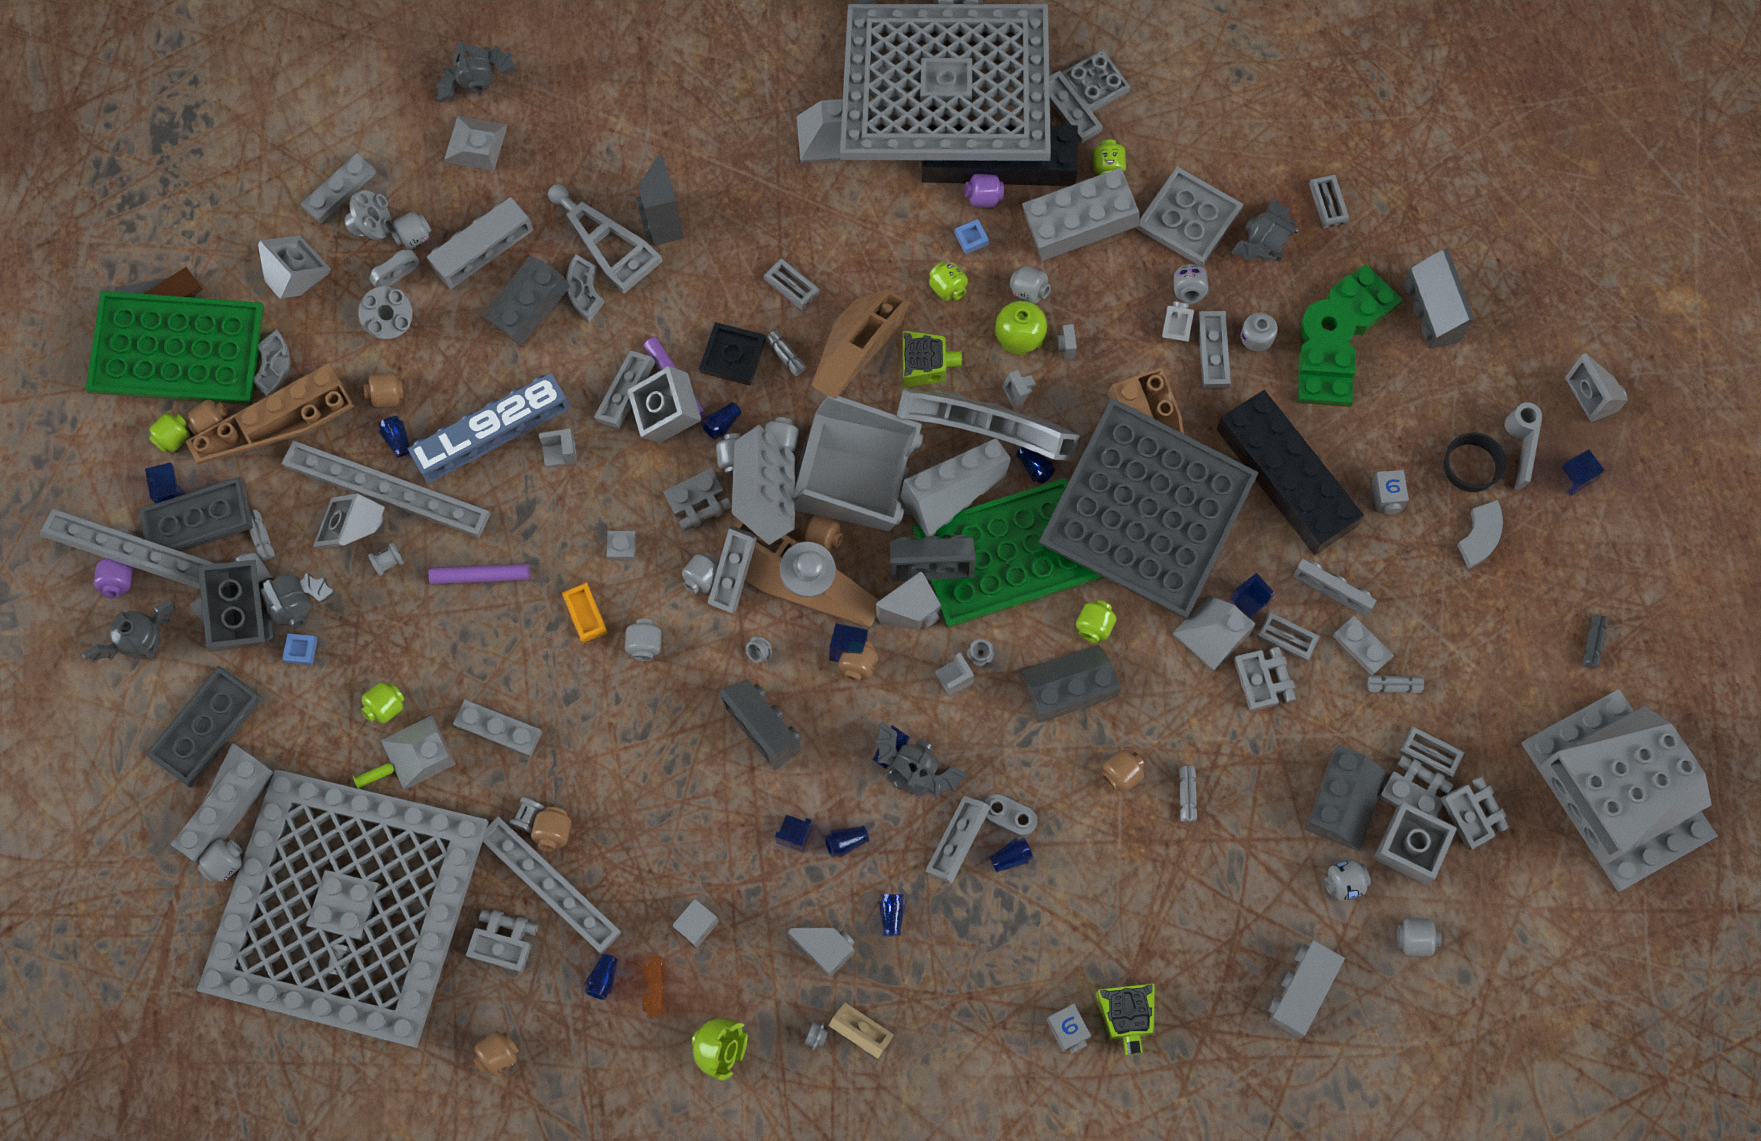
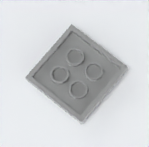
M1177 166L1140 218V226L1136 227V229L1203 267L1243 209L1244 204Z

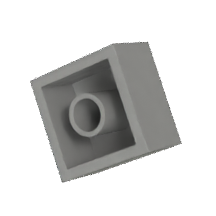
M668 366L628 389L641 438L662 443L702 421L689 375L684 371Z
M1402 802L1395 809L1373 860L1427 886L1435 880L1457 827Z

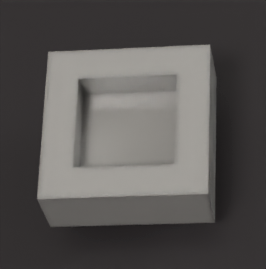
M1074 324L1063 325L1062 334L1057 336L1058 350L1063 351L1064 360H1075L1077 345Z
M608 531L607 559L635 560V531Z

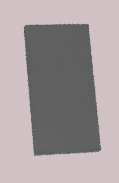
M241 477L139 509L144 540L180 552L253 528L245 482Z
M218 666L145 755L191 788L264 698Z

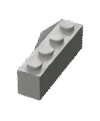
M995 438L905 479L900 498L925 535L933 536L941 526L947 525L953 520L957 513L969 507L974 499L979 495L982 496L1006 476L1011 458Z
M232 743L203 804L171 845L192 861L200 864V855L215 840H225L268 787L274 772Z

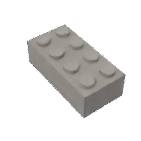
M1122 168L1022 203L1025 218L1042 261L1140 226L1139 210Z
M758 425L734 441L732 514L770 545L795 529V456L790 449L784 448L771 432H766Z

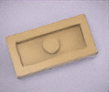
M846 1002L834 1015L829 1024L831 1028L842 1036H845L876 1058L880 1057L894 1034Z

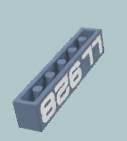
M553 374L541 375L535 378L531 384L512 390L508 396L489 402L480 411L465 415L461 421L451 426L447 425L440 428L436 434L428 438L417 440L408 450L427 484L569 410L570 406Z

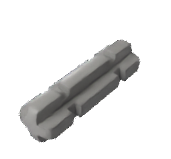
M772 331L766 336V343L774 349V352L783 363L790 367L789 370L795 376H799L806 370L804 362L797 358V354L785 340H782L781 335L777 331Z
M251 510L253 528L249 529L254 545L257 547L256 551L262 561H267L273 558L275 553L270 545L271 542L265 525L262 523L261 514L258 510Z
M1371 675L1368 678L1367 687L1370 692H1380V690H1383L1384 692L1407 693L1410 690L1411 693H1421L1424 690V679L1421 676H1412L1408 679V676H1385V678H1381V676Z
M1182 766L1179 770V779L1182 780L1180 782V806H1183L1180 814L1181 821L1194 822L1197 819V809L1194 808L1197 804L1196 782L1193 781L1196 778V772L1193 766Z

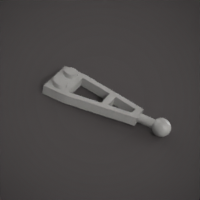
M555 184L549 189V200L553 204L562 205L569 211L566 214L568 220L606 277L623 294L663 262L662 257L642 238L584 202L576 205L569 198V193L565 186ZM584 215L600 224L590 234L586 232L579 221ZM610 232L635 247L613 267H610L596 246Z

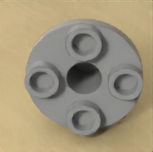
M361 190L355 193L350 200V213L345 217V225L348 231L355 236H367L373 240H383L391 232L395 231L390 212L387 208L388 202L382 194L376 195L368 190Z
M387 286L376 287L367 292L361 299L358 307V317L364 330L371 336L390 340L401 336L409 328L412 321V307L401 290Z
M800 542L793 545L785 552L780 563V577L784 587L801 597H815L823 594L831 586L835 578L836 566L832 555L825 547L814 542Z

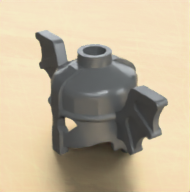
M463 41L457 43V50L453 55V68H444V77L441 82L436 84L438 88L436 100L443 102L452 98L457 82L459 86L470 90L472 93L483 92L493 82L495 77L494 65L502 74L517 69V66L512 61L513 55L510 52H501L497 45L490 51L489 46L484 47L483 50L477 46L464 45ZM467 52L472 54L471 57L465 58Z
M1274 198L1266 212L1260 214L1257 218L1254 216L1250 218L1245 227V230L1249 232L1248 242L1239 241L1232 254L1241 255L1247 261L1253 258H1262L1264 261H1267L1270 258L1280 262L1284 256L1281 254L1283 244L1287 243L1289 235L1291 236L1298 232V227L1295 226L1296 221L1289 217V208L1283 207Z
M288 573L287 576H278L274 581L267 580L264 582V588L260 589L259 592L265 605L261 608L265 642L255 646L261 647L273 638L272 622L277 625H290L291 629H297L305 625L308 614L313 606L309 598L310 594L318 601L325 602L336 594V590L329 587L326 578L315 579L309 573H305L301 581L293 573Z
M170 598L155 607V614L152 619L147 614L135 611L125 613L122 611L117 614V618L112 622L109 632L112 644H97L82 653L85 660L91 659L93 663H96L102 658L112 660L120 652L134 659H154L156 657L154 653L160 644L161 630L159 626L169 624L171 622L169 619L170 615L177 611L172 599Z
M883 723L879 724V734L873 741L879 749L877 762L890 766L884 777L889 782L893 781L895 788L899 790L906 789L907 793L915 794L918 798L929 789L934 797H938L944 790H957V784L966 778L967 775L954 766H950L941 774L935 775L939 763L932 754L934 747L923 740H919L917 744H904L897 752V732Z

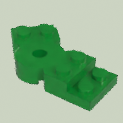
M1367 264L1354 274L1347 275L1330 289L1326 299L1313 303L1305 311L1299 326V336L1303 345L1298 354L1297 403L1351 407L1353 403L1356 349L1350 344L1353 335H1364L1403 301ZM1327 325L1331 327L1332 330H1326L1322 326Z

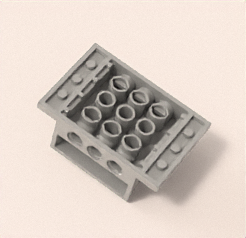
M1619 689L1521 743L1618 892L1718 837L1701 812L1712 804L1706 774L1672 723L1646 706L1633 711Z

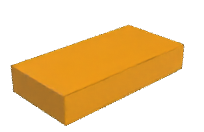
M587 582L562 592L582 644L608 633Z

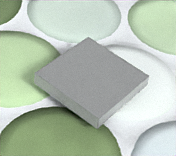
M1104 50L1061 72L1092 112L1130 92V85Z

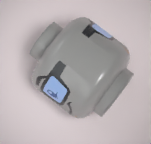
M1347 860L1331 865L1328 869V877L1324 878L1328 893L1330 895L1334 894L1340 901H1347L1365 895L1367 887L1371 885L1367 868L1356 860Z

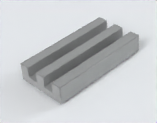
M1336 175L1310 179L1309 186L1323 229L1328 228L1329 225H1333V227L1338 226L1342 222L1343 225L1348 224L1350 218ZM1328 182L1330 183L1340 216L1336 215L1333 206V201L1326 184ZM1318 184H1320L1330 218L1328 217Z
M782 258L764 275V280L802 311L806 308L807 303L810 304L813 301L814 296L817 297L820 294L818 287ZM782 268L796 281H798L801 285L808 289L809 292L806 293L804 290H802L791 279H789L783 273H781L779 269ZM772 275H775L778 279H780L784 284H786L789 288H791L803 299L801 300L797 295H795L792 291H790Z
M1269 612L1256 638L1308 662L1320 636ZM1270 622L1277 624L1305 639L1310 640L1311 643L1308 644L1294 637L1293 635L1287 632H1283L1269 624ZM1266 631L1306 650V652L1266 633Z
M1414 726L1410 728L1399 753L1412 760L1416 759L1422 765L1450 779L1454 776L1465 753ZM1416 737L1454 756L1455 759L1452 760L1438 753L1437 751L1414 741L1413 738ZM1409 746L1412 747V748H1414V749H1416V750H1418V751H1420V752H1422V753H1424V754H1426V755H1428V756H1430V757H1432V758H1434V759H1436V760H1438V761H1440V762H1442V763H1444V764H1446V765H1448V766H1450V768H1448V767H1446V766H1444V765H1442V764H1440V763H1438V762H1436V761H1434V760H1432V759H1430V758H1428V757H1426V756H1424V755H1422V754H1420V753H1418V752H1416V751L1410 749Z

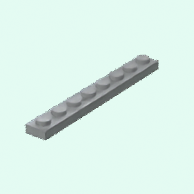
M294 440L281 463L284 468L347 491L358 493L364 497L480 538L491 515L488 510Z

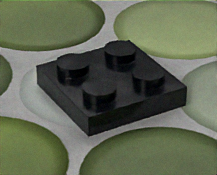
M715 322L699 367L700 373L751 386L766 336Z

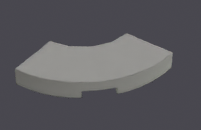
M575 254L567 270L566 281L570 285L567 292L576 312L590 323L604 304L603 298L594 289V278L598 269L594 264Z
M277 329L258 345V350L261 353V366L258 373L254 376V384L266 397L283 388L290 371L291 359L289 348Z
M1498 500L1473 508L1470 512L1473 521L1471 533L1457 544L1468 569L1483 562L1492 553L1500 540L1503 517Z

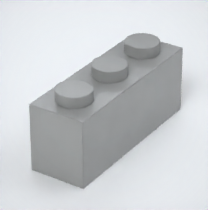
M1314 940L1308 946L1304 944L1301 946L1295 957V960L1299 962L1294 972L1291 970L1287 972L1281 984L1285 987L1281 997L1276 995L1268 1008V1011L1272 1013L1268 1021L1299 1039L1306 1035L1345 960L1343 956Z

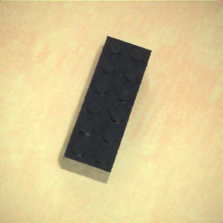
M932 124L927 128L933 132L938 127ZM958 124L953 128L959 132L964 127ZM986 124L980 127L984 132L990 128ZM1010 124L1006 127V129H1008L1011 132L1014 129H1016V127ZM1050 125V161L922 160V183L965 184L970 182L974 174L979 173L997 175L999 181L1003 182L1004 185L1072 186L1076 184L1078 171V125Z
M1265 389L1220 418L1216 430L1245 466L1259 472L1255 480L1314 555L1359 526L1365 515Z

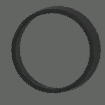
M1476 432L1465 433L1455 438L1450 443L1444 460V470L1449 481L1457 488L1467 492H1480L1489 488L1502 477L1506 468V457L1502 447L1493 438ZM1462 445H1476L1485 449L1492 456L1496 470L1493 480L1486 485H1471L1463 482L1451 470L1449 464L1450 453Z

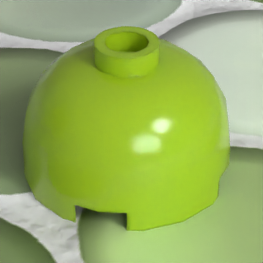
M1016 301L1006 305L997 316L995 325V336H997L998 341L1002 344L1001 347L1016 355H1026L1027 352L1033 351L1036 348L1039 349L1046 340L1048 324L1045 314L1037 305L1028 301Z
M714 1018L695 1032L692 1038L694 1062L702 1072L718 1080H726L733 1075L729 1070L733 1067L736 1059L739 1062L742 1061L747 1047L748 1034L742 1031L743 1023L727 1018Z

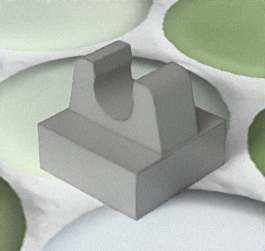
M1019 371L1008 374L1002 388L1013 409L1023 406L1028 395L1032 393L1031 388L1035 387L1036 383L1031 375L1021 377Z

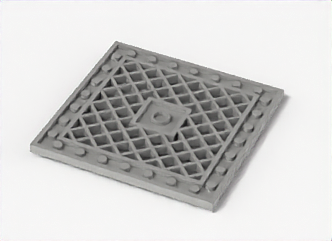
M848 4L840 160L1050 161L1048 4ZM884 31L889 34L885 38L880 35ZM909 31L914 34L910 38L905 35ZM934 31L939 34L935 38L930 35ZM962 32L964 35L959 38L955 34ZM987 32L989 36L984 38L980 34ZM1012 32L1015 35L1009 38L1006 34ZM896 40L901 43V44H900L899 46H897V47H895V46L892 44V43H894ZM923 40L927 44L921 47L917 43ZM947 40H948L950 43H952V44L949 45L948 47H946L945 45H943V43H944L945 41H947ZM972 40L977 43L973 47L968 44ZM997 40L1002 43L999 47L993 44ZM1022 40H1023V47L1018 44V43H1020ZM885 49L889 53L882 56L879 52ZM910 49L914 53L908 56L904 52ZM934 49L939 52L935 56L930 54ZM959 49L964 52L961 56L955 53ZM987 50L989 54L984 56L980 52ZM1012 50L1015 54L1009 56L1006 52ZM896 58H897L899 61H901V62L898 63L897 65H894V64L892 63V61H893L894 59H896ZM997 58L1002 61L999 65L993 63ZM972 59H974L977 63L972 65ZM1021 59H1023V65L1019 63ZM882 66H885L888 71L882 75L878 71ZM910 68L913 72L906 74L904 70ZM986 68L990 72L984 75L980 71ZM1009 68L1015 71L1011 75L1006 72ZM870 77H872V78L874 79V81L871 82V83H870ZM894 77L900 79L896 84L890 81ZM920 77H921V84L916 81V80H917L918 78H920ZM972 77L977 80V81L974 82L973 84H972ZM997 77L1003 80L999 84L993 81ZM1022 77H1023V84H1022L1020 81H1018V80L1021 79ZM884 86L887 90L881 93L877 89ZM907 86L913 89L909 93L903 90ZM984 86L989 89L986 93L980 90ZM1010 86L1015 89L1011 94L1006 91ZM869 95L874 98V99H873L872 101H870V102H869ZM896 95L900 99L894 103L890 98ZM997 95L1003 99L999 103L993 100ZM919 96H920V102H918V101L916 100V98L919 97ZM972 96L977 99V100H975L973 103H972ZM880 105L886 107V109L882 112L876 109ZM906 105L912 108L908 112L902 109ZM932 105L938 108L934 112L928 109ZM958 105L964 108L960 112L954 109ZM984 105L990 108L986 112H983L980 109ZM1011 105L1015 108V110L1009 112L1005 108ZM895 114L899 118L893 122L889 117ZM919 114L925 117L920 122L915 119ZM945 114L951 118L946 122L941 119ZM971 114L977 118L973 122L967 119ZM997 114L1003 118L999 122L993 119ZM871 115L873 118L868 121V117ZM880 124H883L886 128H884L882 131H879L875 127H877ZM908 124L912 128L908 131H905L901 127ZM932 124L938 127L933 132L927 128ZM958 124L964 127L959 132L953 128ZM984 124L990 127L985 132L982 129H980V127ZM1010 124L1016 127V129H1014L1011 132L1008 129H1006V127Z
M275 769L197 991L417 1048L489 821L479 817ZM312 809L325 813L316 818ZM306 812L310 822L298 828L294 818ZM337 815L352 819L342 824ZM332 818L336 828L324 835L320 825ZM364 821L377 824L378 826L368 831ZM289 825L292 832L285 836L287 827ZM358 825L363 834L350 841L346 831ZM390 828L402 830L405 832L394 837ZM314 829L318 839L306 845L302 835ZM385 831L389 841L377 848L372 838ZM416 834L431 837V839L421 844ZM340 835L345 845L333 852L328 842ZM411 837L416 847L403 854L398 844ZM296 839L301 849L288 856L284 846ZM443 840L449 842L448 848H446ZM367 841L371 852L359 858L354 848ZM438 843L443 854L430 861L425 850ZM323 846L327 856L314 862L310 852ZM394 848L398 858L385 865L381 854ZM349 852L353 862L341 869L337 858ZM278 853H280L283 860L275 864ZM420 854L425 864L412 872L407 861ZM305 856L309 866L297 873L292 863ZM375 858L380 869L367 875L363 865ZM331 862L335 872L325 870L322 877L318 869ZM443 863L438 876L434 867ZM402 865L407 875L394 882L390 871ZM287 867L291 877L279 883L274 873ZM358 869L362 879L348 876L347 874ZM429 871L434 882L421 889L416 878ZM313 873L317 884L305 890L301 880ZM384 875L389 886L381 890L382 885L373 881ZM270 880L273 888L266 891L268 882ZM411 882L416 892L403 900L398 889ZM295 884L300 894L287 901L283 890ZM434 890L429 904L425 895ZM393 892L398 903L385 910L380 899ZM317 893L314 904H312L309 897ZM277 894L281 905L269 911L265 901ZM420 899L425 910L412 917L407 906ZM303 901L308 911L296 918L291 908ZM376 905L380 914L371 919ZM260 908L263 913V916L256 919V916ZM402 910L406 921L394 928L389 917ZM285 912L290 922L278 929L273 918ZM425 918L420 932L416 923ZM307 921L306 926L315 930L304 936L300 925ZM384 921L388 932L376 938L371 927ZM267 922L272 933L259 939L255 929ZM410 927L415 939L403 945L398 934ZM294 929L298 940L286 946L282 935ZM326 932L341 935V937L331 942ZM367 934L370 943L358 949L353 939L364 941ZM321 936L325 947L313 953L308 942ZM251 937L253 944L246 948L248 939ZM392 938L397 949L385 956L380 945ZM276 940L280 951L268 957L263 946ZM347 942L352 953L338 961L332 947L336 944L343 945ZM302 946L307 957L295 964L290 953ZM416 947L412 960H410L407 951ZM374 949L379 960L367 967L362 955ZM258 951L262 961L250 968L245 957ZM329 953L334 964L322 971L317 960ZM401 956L406 967L394 974L389 962ZM284 957L289 968L277 975L272 964ZM356 960L361 971L348 977L344 972L343 965ZM311 964L316 975L303 982L299 970ZM239 965H241L243 971L238 970ZM383 966L388 978L375 984L371 973ZM266 968L270 978L254 974ZM337 969L343 982L330 989L325 978L331 975L328 972ZM293 975L297 985L285 983L282 980ZM406 976V979H405V982H404V985H403V988H402V991H401L400 988H399L400 985H399V983H398L397 980H399V979H401L402 977ZM365 978L370 989L357 996L352 984ZM320 982L324 992L309 989V987ZM392 984L397 996L384 1003L379 991ZM347 989L351 999L336 996V994ZM373 995L378 1006L363 1003L362 1001ZM397 1004L396 1010L390 1009L391 1007Z

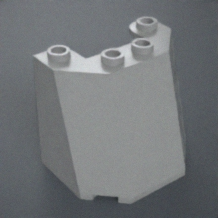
M827 395L816 410L810 433L806 436L795 472V511L884 531H890L896 524L899 525L904 513V509L900 508L902 491L899 490L901 482H904L909 473V467L906 466L908 456L914 449L918 450L922 443L923 434H920L922 424L840 396L835 399Z

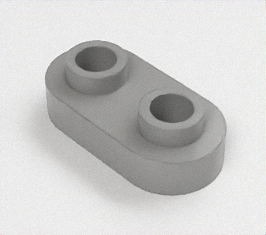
M400 250L384 264L374 267L369 280L375 288L382 286L390 287L414 271L419 265V258L412 250Z
M999 794L991 795L985 800V803L991 807L985 818L989 823L1019 837H1027L1035 831L1037 816L1030 808ZM999 804L1003 810L996 813L992 810V806ZM1024 816L1028 819V823L1021 825L1018 822V818Z

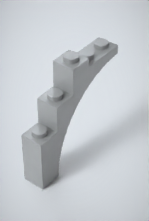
M903 389L897 411V416L903 419L937 423L984 434L1022 446L1054 460L1073 461L1080 437L1079 434L1037 415L1016 413L996 403L977 402L952 391L936 390V392Z

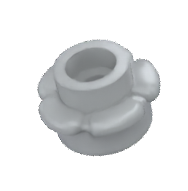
M752 637L746 645L747 656L756 663L767 661L772 655L769 641L763 637Z
M974 640L971 642L970 648L967 649L968 659L972 660L973 664L977 666H984L985 663H990L994 658L993 645L987 640ZM978 651H983V654L979 655Z
M813 1022L804 1044L811 1046L812 1050H815L816 1046L823 1047L828 1034V1030L823 1029L824 1022L822 1024Z

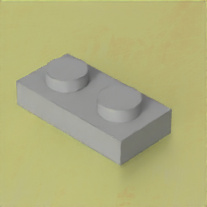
M1355 616L1332 636L1372 676L1394 656Z

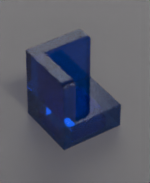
M1589 449L1562 465V469L1573 482L1572 487L1568 490L1570 495L1596 482L1605 472Z
M169 462L145 469L150 499L155 504L185 494L184 490L177 484L172 463Z
M1255 573L1235 589L1231 600L1251 619L1270 604L1275 593L1259 574Z
M836 623L830 643L829 661L839 662L842 652L862 654L866 641L868 642V629Z
M786 815L780 832H776V843L803 853L813 829L812 820L806 818L803 821Z

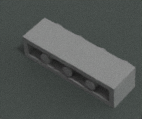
M509 197L507 200L496 204L493 210L486 215L475 219L473 224L465 230L455 233L448 242L434 248L431 254L427 256V259L434 272L451 290L531 233L533 227L529 217Z

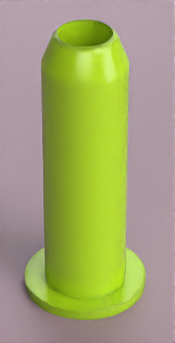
M387 763L357 777L352 776L357 788L360 789L362 786L392 774L394 768L392 763Z

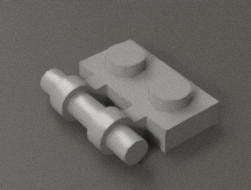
M712 468L663 491L675 517L686 513L687 517L678 521L683 531L692 526L695 529L701 526V522L713 516L717 518L723 515V511L732 507L728 498L719 502L716 500L717 497L724 494V491ZM708 502L709 507L698 512L694 511L695 508Z
M1279 647L1269 650L1271 656L1269 660H1265L1262 650L1235 656L1234 658L1250 712L1278 705L1279 701L1276 694L1279 693L1283 694L1285 703L1296 701L1293 691L1296 688L1293 680L1289 679L1286 669L1288 663L1286 657L1282 656ZM1269 670H1275L1279 683L1273 684Z
M1402 755L1397 765L1406 770L1404 776L1393 771L1378 798L1396 808L1402 802H1405L1436 817L1443 805L1441 799L1435 795L1436 791L1440 789L1448 794L1454 784L1445 780V776L1439 772L1433 773L1422 767V763L1418 760H1410ZM1414 776L1429 783L1427 789L1413 783Z
M1478 776L1472 780L1476 788L1474 793L1469 785H1463L1440 798L1467 849H1474L1495 837L1496 835L1491 825L1495 824L1498 832L1509 828L1505 820L1506 814L1502 807H1498L1492 795L1494 791L1490 784H1486L1483 776ZM1480 801H1483L1488 811L1486 816L1478 803Z
M482 910L479 921L488 923L486 931L478 928L474 929L466 957L523 973L532 944L521 940L524 934L535 936L538 925L528 922V919L523 917L516 919L505 916L503 912L498 910L493 912ZM499 927L513 930L511 938L497 934Z

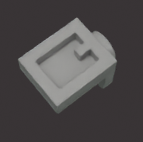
M1173 301V306L1166 307L1162 337L1189 341L1194 310L1188 309L1189 304Z

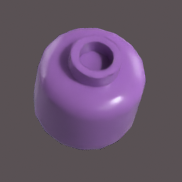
M976 173L972 176L970 182L965 183L964 195L969 198L970 204L974 207L994 208L1003 199L1004 184L999 181L997 175Z
M108 558L99 561L95 569L93 581L95 589L107 598H117L120 595L126 594L131 588L133 568Z

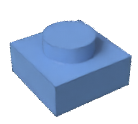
M978 219L954 229V234L965 255L989 245V239Z
M287 634L282 660L290 664L313 666L318 639L310 635Z

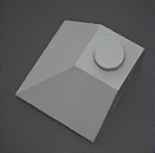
M843 99L820 101L797 116L800 163L840 160Z
M457 116L444 161L446 163L494 171L507 125Z
M300 235L260 240L258 243L264 281L280 299L301 296L331 271V268Z
M1586 353L1580 356L1565 377L1590 422L1620 411L1628 401L1625 389L1618 384L1615 377Z
M358 493L331 498L313 547L321 549L344 546L376 532L383 522L382 514L385 507Z
M922 572L916 574L876 603L877 621L882 625L920 629L924 625L926 627L933 625L940 618L941 604Z
M1209 595L1172 635L1207 667L1214 671L1250 635L1255 623L1235 605Z
M433 715L381 740L404 790L456 764Z

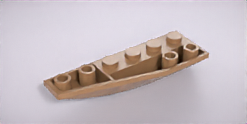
M887 289L856 298L833 324L812 387L836 399L899 329L910 301Z
M328 363L185 442L196 463L199 465L308 433L353 408L354 405L339 375L331 364Z
M1163 367L1112 384L1107 391L1109 399L1114 398L1184 434L1182 416Z
M740 520L735 525L737 528L755 534ZM784 535L768 545L758 536L746 575V583L764 594L870 629L877 619L876 603L879 601L837 569L831 586L823 594L815 597H801L793 594L783 585L780 577V563L785 552L798 542Z

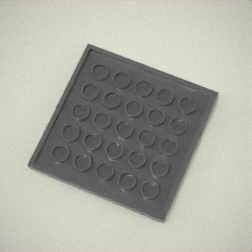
M1111 398L1037 544L1187 619L1259 472Z

